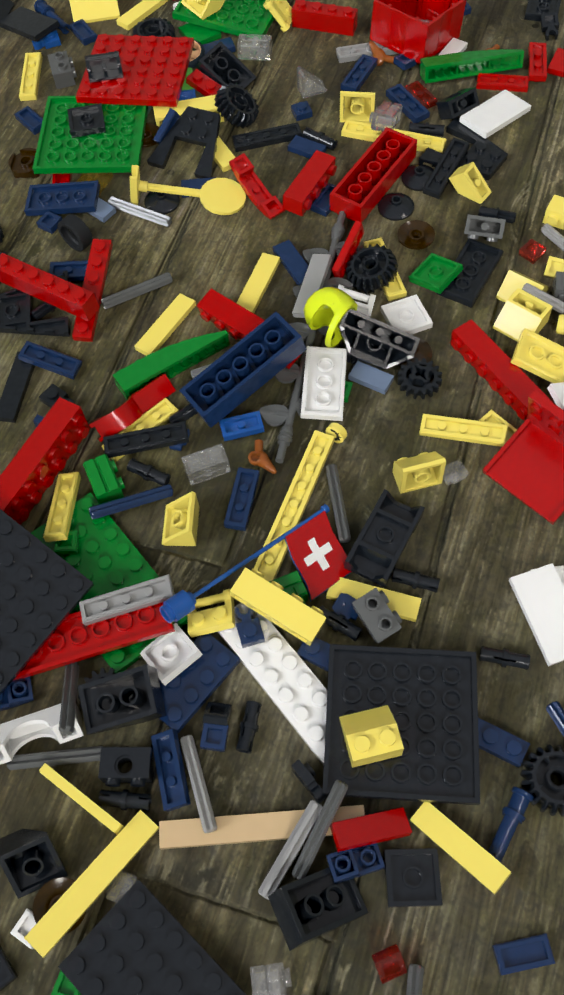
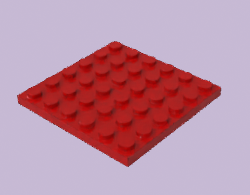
M122 34L98 35L91 55L119 51L123 78L90 83L86 68L76 94L77 103L177 107L194 47V38L156 37L153 35L126 36Z

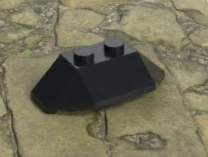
M349 309L338 326L348 355L383 370L413 358L421 339L353 309Z

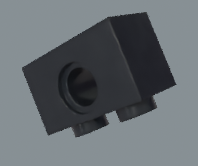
M476 87L462 89L436 102L441 120L454 119L480 105Z
M101 747L98 778L108 787H120L121 783H130L132 787H145L146 783H153L155 761L153 749L151 747ZM131 762L133 764L132 769L127 773H122V766L125 763Z

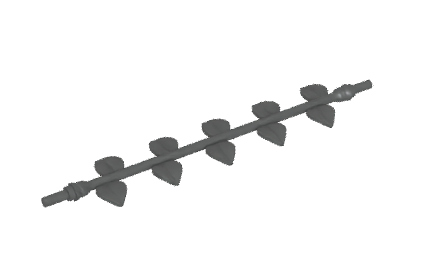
M344 211L339 212L337 222L331 229L332 242L329 252L323 248L303 250V256L308 263H310L313 254L331 255L332 261L323 288H338L339 284L350 290L353 288V284L346 279L339 277L330 278L336 253L338 256L345 241H341L345 233L343 224L346 214ZM358 245L356 250L361 251L362 247ZM302 285L293 287V293L296 298ZM289 323L302 336L303 341L306 339V348L307 346H313L317 330H311L305 323ZM323 326L318 331L326 336L329 327ZM306 350L302 354L300 366L294 363L290 369L285 367L275 375V378L284 384L292 383L296 379L289 409L279 404L268 405L259 409L260 415L268 425L276 427L285 422L277 437L279 444L275 459L277 463L284 462L287 447L293 441L292 426L296 411L301 417L302 397L300 398L304 382Z

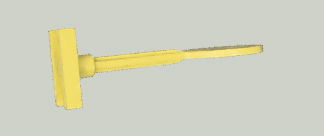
M132 165L130 199L131 203L136 205L139 203L140 193L148 191L199 197L200 202L207 210L218 215L237 213L244 207L246 201L245 191L239 183L232 179L214 178L202 185L201 189H193L140 180L139 166Z

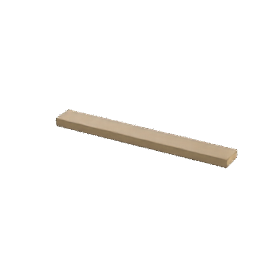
M364 805L339 807L332 823L365 816ZM305 810L215 817L217 830L211 833H204L200 818L159 821V848L162 850L286 840L290 837ZM330 827L326 836H333Z

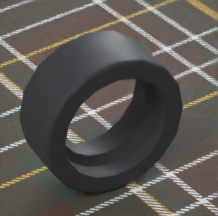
M69 214L58 223L57 227L61 237L74 250L81 252L92 243L91 231L76 215Z

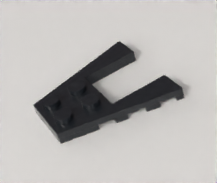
M188 106L147 160L148 165L165 169L176 141L180 140L205 147L194 174L199 179L212 178L215 164L214 157L217 150L216 143L221 121L220 114Z
M454 118L447 126L446 133L473 144L464 155L458 167L474 162L484 180H490L507 160L508 153L487 138H483L460 123L459 118ZM428 147L419 157V164L424 162L430 163L432 167L436 168L443 154Z
M63 271V275L57 276L70 282L68 271ZM17 289L0 294V333L70 337V319L68 316L32 322L33 296L19 290L17 291Z

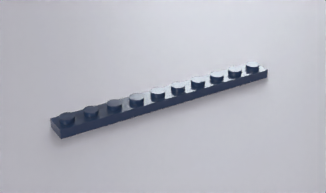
M315 637L311 646L303 642L297 652L299 657L328 672L330 644ZM478 718L479 748L519 768L530 743Z

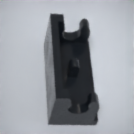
M119 51L85 56L90 83L123 78Z

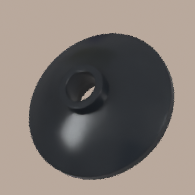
M424 164L410 165L401 174V181L404 186L411 190L423 191L434 169Z
M152 191L146 195L144 200L146 208L162 214L173 212L180 203L179 195Z
M389 193L384 195L378 202V211L386 219L393 221L404 220L413 213L414 202L403 193Z

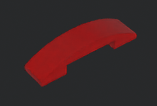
M245 153L229 161L239 184L253 204L267 218L271 220L285 212L276 196L272 197L255 174L254 166Z

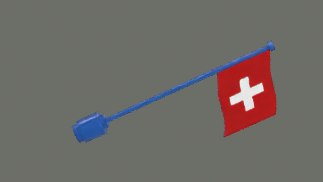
M322 505L319 511L194 594L181 590L164 601L163 605L159 607L163 618L169 624L173 621H179L195 610L196 597L283 539H285L294 565L306 584L310 602L338 582L340 577L344 578L351 573V571L344 568L347 555L333 533L326 515L330 511L328 505Z

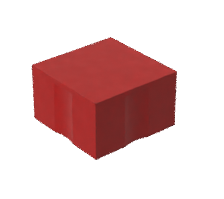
M374 0L370 40L399 54H404L409 59H415V62L420 64V58L435 56L445 48L453 37L459 38L466 0Z

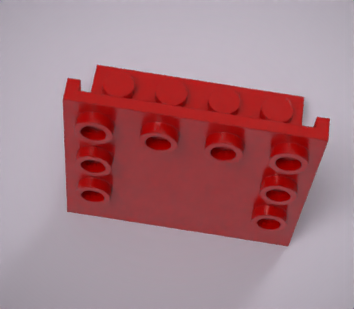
M534 390L528 396L527 419L484 467L483 473L552 525L564 513V410Z

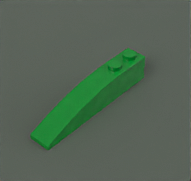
M479 50L420 58V76L426 84L475 76L479 73H494L523 68L524 50Z
M225 330L187 339L162 348L142 359H138L131 365L113 374L116 386L125 399L128 400L129 396L160 375L166 374L168 379H171L230 345L228 332Z

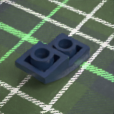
M30 677L13 680L0 695V711L34 700Z
M377 843L326 855L335 883L385 869Z

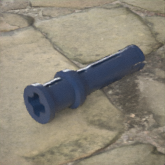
M37 0L35 2L34 9L37 13L58 20L60 24L58 29L63 34L69 33L66 27L70 30V25L55 13L53 7L47 5L45 0Z
M514 786L511 789L513 794L507 807L504 806L502 809L504 817L488 850V853L493 857L495 856V859L500 863L518 823L522 824L525 821L524 813L529 803L534 799V796Z

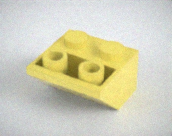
M517 288L505 303L493 325V329L518 342L521 331L524 328L536 334L541 331L549 320L553 306Z

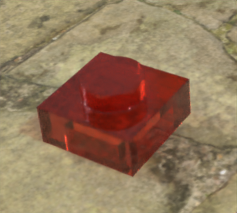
M530 239L520 248L519 255L534 264L546 253L547 248Z
M397 944L371 955L382 984L407 973Z

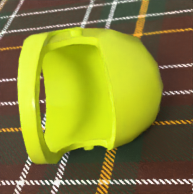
M324 287L315 291L308 298L303 311L305 320L311 330H317L323 326L329 327L325 338V346L334 348L342 340L338 327L341 319L349 309L357 311L358 306L353 298L343 290L335 287Z

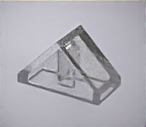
M301 66L297 67V89L303 99L327 91L320 78Z

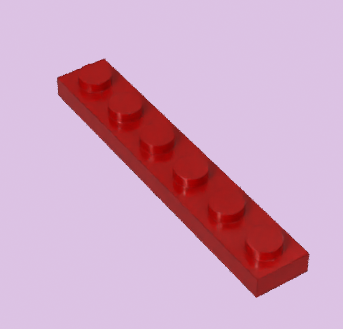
M93 239L82 287L94 292L99 306L113 246L112 241L106 239ZM99 309L89 322L76 316L72 333L74 341L93 342Z

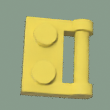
M266 0L263 4L264 8L269 10L281 26L282 32H286L292 22V7L287 0Z
M231 589L223 590V593L196 599L195 610L187 615L188 634L191 638L235 627L234 598L230 596ZM225 602V605L197 611V608Z

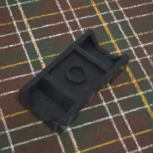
M384 489L349 552L344 568L386 587L401 554L423 516L425 507L417 506L411 508L396 501L390 492Z

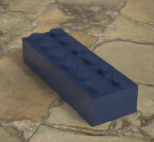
M275 312L179 391L205 423L212 428L307 350L302 336Z

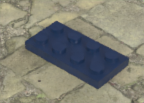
M99 181L30 185L24 212L26 216L44 215L47 211L54 214L96 212L100 191Z
M210 634L201 635L194 642L195 646L203 654L200 658L166 686L161 680L159 681L167 715L159 719L170 729L177 730V733L183 729L241 662L238 656Z

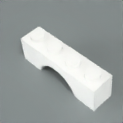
M61 704L0 724V765L12 761L16 752L31 740L51 737L57 740L59 744L84 736L82 716L77 704L74 732L71 735L62 736L61 731H59Z

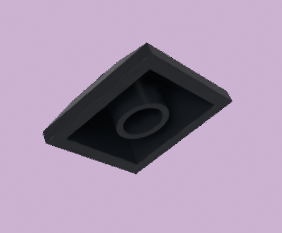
M22 828L0 838V865L18 899L39 890L50 880L68 876V872L48 832Z

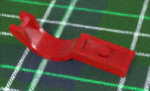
M162 374L129 396L128 400L121 406L95 419L88 425L90 428H96L100 434V437L97 439L99 442H102L103 437L115 435L138 420L143 413L176 390L166 374Z

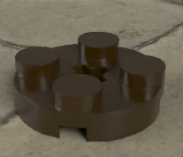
M24 148L19 150V154L15 155L14 153L10 156L8 163L15 178H38L40 174H34L32 169L36 149Z

